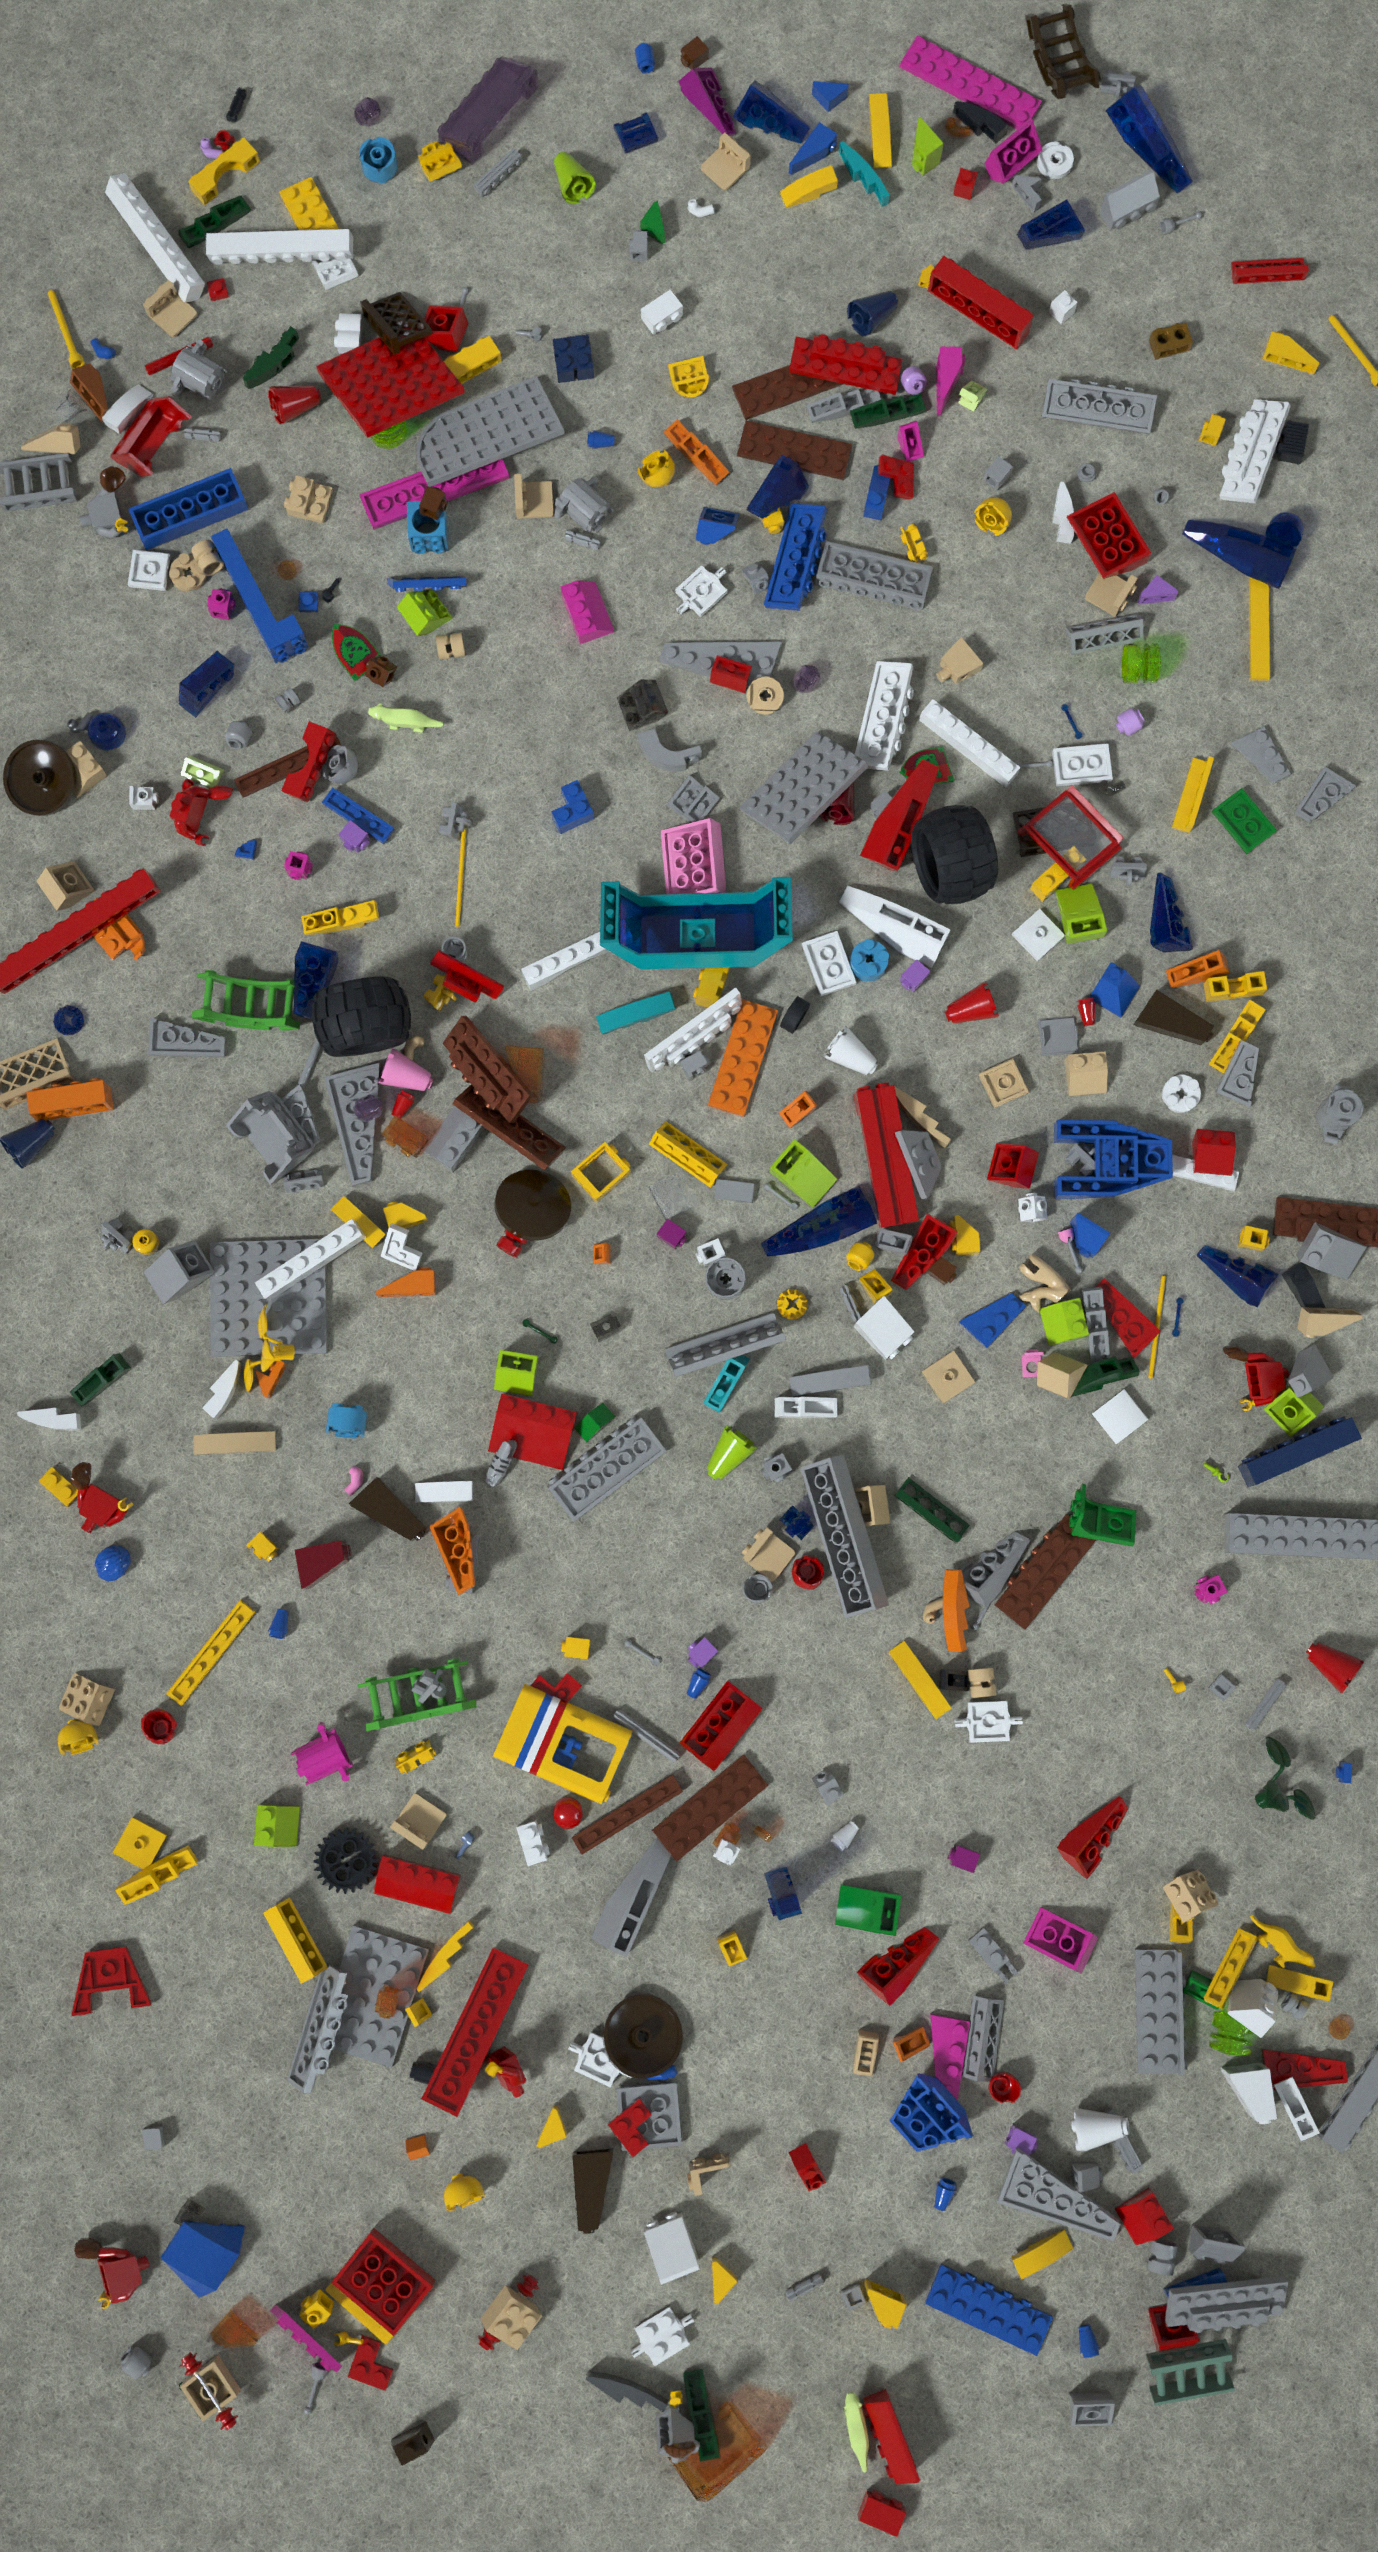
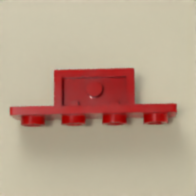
M440 950L437 951L430 962V965L446 973L443 986L475 1003L479 999L481 992L493 999H497L504 989L503 984Z

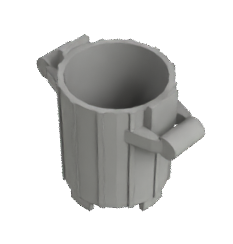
M199 339L194 347L187 344L188 347L181 350L172 366V377H169L174 382L171 386V391L176 396H180L186 387L203 398L212 401L211 398L216 392L221 394L225 386L222 385L224 373L228 372L224 367L203 355L207 346Z
M578 477L565 488L560 498H556L554 516L556 519H560L563 515L568 514L585 531L591 532L594 530L597 533L603 528L600 524L605 520L608 513L610 515L613 514L614 509L596 491L597 477H592L588 481L583 477Z
M1335 1084L1329 1097L1320 1103L1316 1111V1121L1323 1130V1142L1337 1145L1343 1132L1355 1124L1363 1113L1364 1106L1362 1101L1354 1091L1349 1090L1348 1086Z

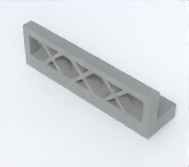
M1136 613L1066 627V634L1070 638L1071 654L1143 641V618ZM1138 627L1139 636L1130 637L1128 635L1129 631L1132 628ZM1114 632H1121L1122 635L1118 640L1113 641L1110 639ZM1096 635L1104 637L1099 644L1091 642ZM1083 638L1086 640L1082 647L1075 648L1076 639Z
M973 1995L962 2077L974 2081L989 2082L992 2076H994L1004 2000ZM993 2004H996L995 2012L992 2014ZM993 2025V2032L989 2034V2029ZM990 2045V2052L987 2055V2047ZM987 2066V2076H983L984 2068Z

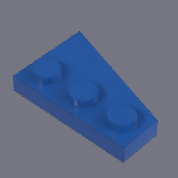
M1011 1293L960 1320L959 1323L987 1348L1026 1306Z

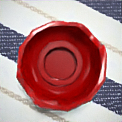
M571 1796L562 1797L557 1800L553 1807V1818L556 1824L563 1829H573L578 1826L583 1818L580 1802Z
M1009 2072L996 2073L989 2081L988 2089L992 2098L1001 2104L1004 2102L1014 2103L1021 2095L1019 2081Z

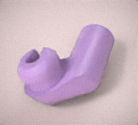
M202 138L200 148L207 158L216 159L224 152L223 150L214 149L210 144V139Z

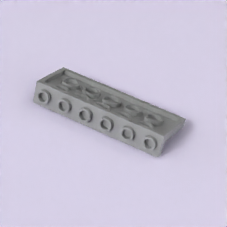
M826 541L815 584L823 588L828 587L840 592H849L857 596L873 598L877 601L882 600L894 605L922 610L933 567Z
M772 1312L667 1347L665 1351L670 1367L675 1377L785 1341L786 1338L777 1323L775 1314Z
M635 1416L631 1417L626 1421L627 1425L624 1428L614 1430L610 1434L612 1437L606 1441L603 1439L595 1445V1450L591 1453L589 1451L585 1452L579 1457V1462L575 1465L574 1463L569 1464L564 1468L565 1472L562 1475H555L548 1481L550 1483L547 1485L548 1489L573 1522L666 1452L665 1448L640 1416L637 1418Z
M1134 1949L1137 2073L1185 2075V2070L1188 2068L1187 2058L1184 2057V2049H1187V2038L1184 2037V2028L1187 2027L1186 2016H1183V2008H1186V1997L1183 1995L1186 1979L1185 1975H1182V1967H1185V1956L1179 1949Z

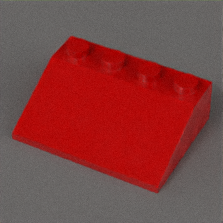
M1115 492L1066 517L1103 579L1132 571L1147 563L1151 551Z
M501 1393L488 1451L496 1453L502 1442L515 1440L517 1447L513 1458L563 1470L577 1412Z
M373 2227L331 2283L390 2334L395 2336L431 2290L435 2279Z

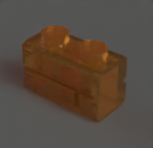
M396 1116L392 1118L382 1133L388 1145L393 1148L395 1145L401 1148L400 1152L408 1158L411 1155L417 1158L429 1140L426 1135Z

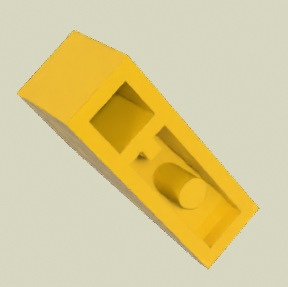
M1271 331L1262 357L1263 360L1315 374L1319 366V362L1291 337L1281 332Z

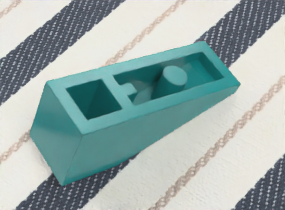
M740 1355L728 1359L703 1404L720 1413L748 1365L750 1358Z

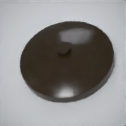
M30 740L16 747L9 755L3 771L4 789L13 805L24 813L35 816L52 815L63 809L73 796L76 786L75 767L67 752L57 744L45 740Z
M522 1170L509 1175L502 1181L496 1192L494 1208L499 1222L507 1231L525 1240L538 1241L555 1236L565 1227L571 1213V1199L565 1186L554 1176L539 1170Z
M640 1994L622 2000L610 2011L604 2023L602 2039L605 2053L616 2069L627 2076L644 2079L660 2075L673 2065L681 2051L683 2032L676 2012L668 2003L652 1995Z

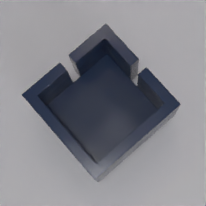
M589 334L552 339L558 383L574 381L573 369H577L578 381L594 379Z

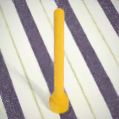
M49 290L48 296L70 353L68 359L72 369L85 365L83 356L76 351L56 294L53 290Z
M1330 315L1328 318L1329 322L1369 372L1371 383L1374 387H1378V370L1375 369L1334 315Z

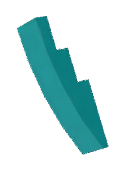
M844 141L840 142L839 154L853 182L861 180L867 194L875 192L881 206L888 205L890 194L879 176L854 149Z
M669 991L613 1009L596 1016L601 1034H607L617 1029H624L639 1022L644 1023L676 1010V1006Z

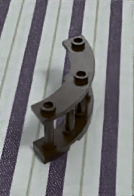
M1066 3L1062 4L1063 12L1039 18L1038 15L1033 13L1025 15L1029 39L1034 41L1036 49L1033 51V55L1042 79L1047 87L1051 86L1053 89L1051 90L1052 95L1059 100L1066 98L1065 92L1067 89L1090 83L1095 88H1100L1099 82L1101 81L1099 70L1090 63L1086 57L1085 48L1081 46L1074 23V9L1070 4ZM1065 19L1067 34L1047 40L1042 39L1041 26ZM1070 41L1073 52L1055 58L1048 57L1046 53L1047 47ZM1075 59L1079 65V68L1059 74L1053 68L1055 65ZM1079 75H1084L1083 77L1065 82L1066 79L1073 78Z

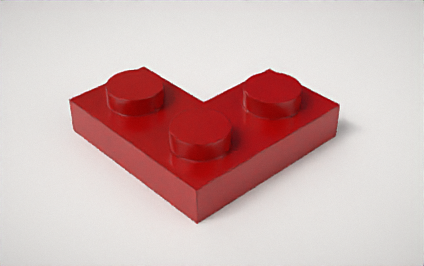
M881 455L879 457L878 475L894 479L895 497L911 500L914 490V463Z
M568 1673L555 1688L541 1675L530 1685L566 1702H569L582 1687Z
M640 2097L608 2123L610 2129L632 2157L649 2145L637 2127L647 2120L652 2113Z
M362 2335L363 2344L358 2345L347 2377L386 2391L393 2369L374 2362L381 2341Z

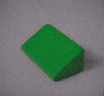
M1191 1970L1186 1980V1986L1183 1987V1993L1218 2010V2007L1203 1999L1212 1980Z

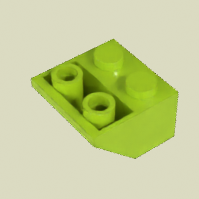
M432 589L408 592L397 606V609L417 636L428 635L453 618Z
M499 1350L494 1390L532 1396L539 1362L538 1356Z

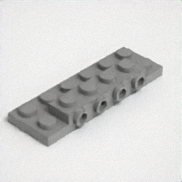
M1048 379L1042 418L1150 434L1157 395L1135 392L1134 388L1125 387L1124 390H1119L1115 385L1100 387L1099 383L1088 382V385L1081 384V380L1070 379V382Z
M327 1962L325 1963L328 1969L319 1974L287 2078L289 2083L307 2094H311L312 2088L316 2083V2074L324 2075L325 2070L329 2066L330 2052L335 2046V2036L341 2026L343 2010L347 2007L348 1995L342 1992L346 1984L347 1974Z
M1285 2276L1171 2288L1169 2289L1165 2322L1168 2327L1188 2325L1190 2331L1201 2333L1204 2329L1211 2328L1215 2331H1220L1223 2327L1229 2326L1239 2329L1242 2325L1247 2324L1257 2327L1261 2323L1267 2322L1268 2316L1283 2314L1288 2281Z

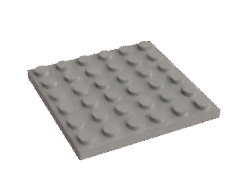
M321 1239L210 1242V1265L215 1271L210 1276L211 1357L262 1356V1345L265 1339L259 1338L258 1319L265 1304L268 1305L266 1308V1333L268 1337L282 1341L283 1344L294 1345V1355L327 1354L326 1265L271 1301L264 1299L255 1284L256 1281ZM269 1341V1343H270V1348H271V1351H272V1350H273V1346H277V1344L272 1343V1342Z

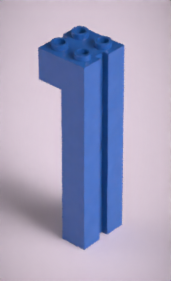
M228 528L212 535L211 538L217 552L221 556L224 566L275 664L287 661L294 654L299 655L305 652L308 644L294 614L276 622Z

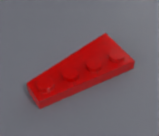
M1104 1278L1096 1287H1102L1106 1317L1132 1357L1135 1358L1159 1334L1160 1330Z
M1262 2049L1263 2065L1270 2069L1273 2091L1276 2090L1274 2084L1293 2077L1298 2088L1348 2083L1346 2063L1342 2060Z

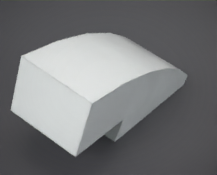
M139 384L131 388L102 417L105 425L121 434L128 423L134 421L153 394Z
M1060 481L1052 523L1059 524L1057 542L1071 544L1074 537V529L1066 517L1074 513L1067 487L1064 482Z
M235 1360L210 1387L215 1394L202 1408L216 1420L226 1409L237 1387L242 1365L238 1360Z
M778 1397L775 1398V1417L836 1418L837 1398Z
M58 1408L17 1412V1416L43 1427L67 1431L81 1430L80 1414L77 1413L61 1415V1411Z
M472 1481L415 1483V1503L473 1501Z
M1293 2077L1274 2084L1300 2140L1303 2141L1319 2134L1318 2128Z

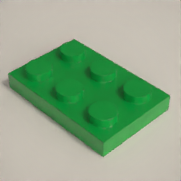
M1242 788L1212 810L1213 815L1246 855L1277 832L1276 828Z

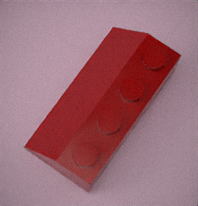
M727 1680L680 1741V1744L702 1763L715 1771L763 1708Z
M384 1854L378 1869L374 1894L451 1914L461 1874Z
M883 2389L864 2397L865 2405L862 2408L866 2418H871L873 2425L870 2426L873 2437H878L881 2444L877 2446L881 2458L886 2457L888 2465L885 2468L889 2479L894 2478L896 2484L921 2482L887 2390Z

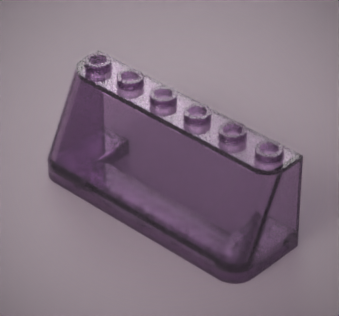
M504 56L497 58L492 68L483 74L480 82L472 87L469 95L464 97L457 109L450 113L446 122L439 126V142L446 145V142H449L457 155L473 165L484 153L482 142L521 96L528 100L539 88L537 70L531 65Z

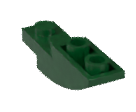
M290 326L287 331L283 332L281 340L272 347L270 354L263 351L261 355L256 357L251 369H248L243 376L247 389L267 382L281 372L295 357L292 348L299 339L295 328Z
M1116 1356L1098 1361L1086 1367L1071 1397L1101 1390L1104 1384L1139 1376L1140 1370L1132 1357L1117 1360Z

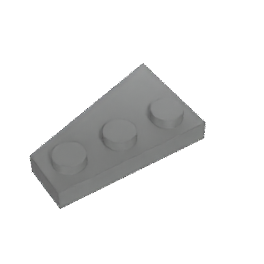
M1265 727L1231 742L1230 745L1237 749L1247 761L1249 760L1272 784L1291 775Z
M1324 767L1294 814L1311 823L1355 789L1356 785Z
M299 1084L281 1100L315 1146L321 1139L303 1086Z

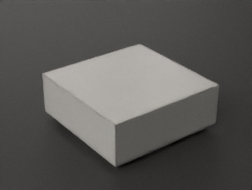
M1222 1673L1208 1687L1222 1701H1225L1236 1688Z
M860 2283L840 2290L848 2311L867 2304Z

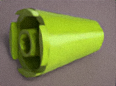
M561 152L557 154L554 159V166L563 198L570 204L581 203L579 199L584 197L587 200L593 194L596 187L593 175L569 153Z
M726 1425L706 1467L709 1470L707 1474L715 1480L718 1478L723 1479L757 1449V1446H752L754 1443L740 1431L736 1430L735 1433L731 1431L732 1426Z

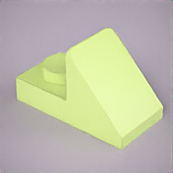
M970 381L961 389L959 394L961 398L958 403L974 412L986 393L987 388L974 381Z

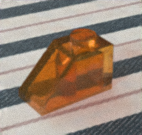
M383 1985L378 1992L375 2012L379 2013V2016L382 2018L390 2019L391 2016L394 2017L397 2013L403 1990Z
M231 2309L210 2333L214 2342L220 2346L223 2345L225 2348L254 2346L260 2338Z

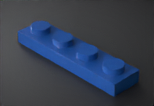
M333 787L322 801L324 806L345 820H351L383 845L395 830L394 827Z

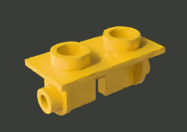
M915 524L909 525L907 530L900 527L903 533L900 535L904 545L907 544L909 548L907 554L910 561L919 563V559L921 561L927 559L928 552L923 541L916 544V541L922 539L918 527Z
M430 1740L422 1741L416 1744L410 1751H403L398 1754L397 1758H395V1764L401 1774L404 1772L407 1774L418 1767L417 1759L423 1765L434 1759V1756L437 1754L434 1748L431 1747Z

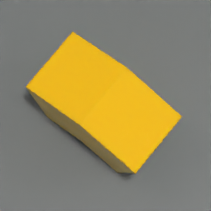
M932 264L922 270L918 286L928 288L930 275L934 269Z

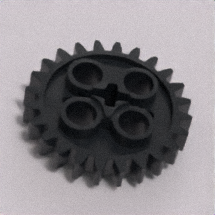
M345 1828L344 1833L337 1829L336 1836L333 1832H330V1839L324 1837L323 1841L325 1844L317 1845L321 1851L314 1853L319 1856V1859L313 1861L319 1864L314 1871L321 1872L317 1878L324 1877L322 1885L330 1884L328 1890L335 1886L336 1893H339L341 1888L344 1894H347L349 1888L352 1893H355L356 1886L361 1890L363 1889L362 1882L367 1885L370 1883L367 1877L374 1878L375 1875L371 1870L378 1869L373 1863L378 1862L379 1859L373 1858V1855L378 1853V1851H372L371 1849L375 1843H367L370 1837L362 1838L363 1831L356 1835L355 1828L351 1833H349L348 1828ZM349 1841L354 1844L355 1849L353 1852H348L345 1849L346 1842ZM358 1851L362 1852L359 1856L348 1862L349 1866L344 1864L331 1871V1867L343 1861V1856L348 1858ZM329 1852L337 1854L336 1862L328 1860ZM356 1859L364 1861L365 1866L362 1870L355 1867ZM340 1869L347 1872L345 1880L339 1879L337 1875Z

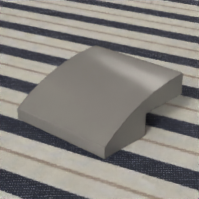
M689 775L666 805L685 820L692 823L703 820L719 800V797L708 787H703Z

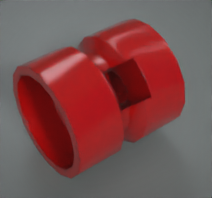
M505 1229L506 1235L501 1236L496 1246L512 1257L518 1258L522 1251L521 1245H525L528 1240L519 1238Z

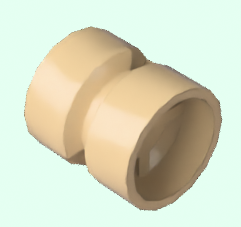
M211 540L200 541L192 547L191 553L195 561H199L198 566L204 576L215 575L223 569L224 562Z
M462 632L452 633L450 637L446 634L436 636L439 660L450 659L451 655L455 658L465 656ZM451 644V649H447L446 645Z
M993 1667L968 1670L969 1681L973 1684L970 1686L971 1698L997 1695L996 1686L992 1683L994 1679Z

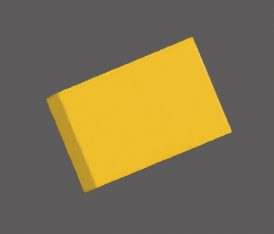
M875 1269L859 1278L874 1304L883 1296L890 1295L893 1291Z
M736 1930L717 1937L718 1944L729 1967L747 1960Z
M553 2105L536 2145L538 2148L567 2138V2131L556 2105Z
M712 2257L714 2304H719L738 2281L737 2276L717 2257Z

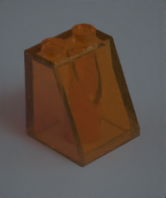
M505 1046L506 1055L512 1070L534 1094L529 1103L536 1104L538 1101H542L545 1069L544 1048Z

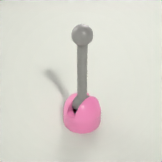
M1073 1228L1058 1232L1061 1241L1068 1243L1076 1266L1075 1272L1078 1274L1082 1273L1083 1269L1079 1266L1071 1243L1074 1239Z

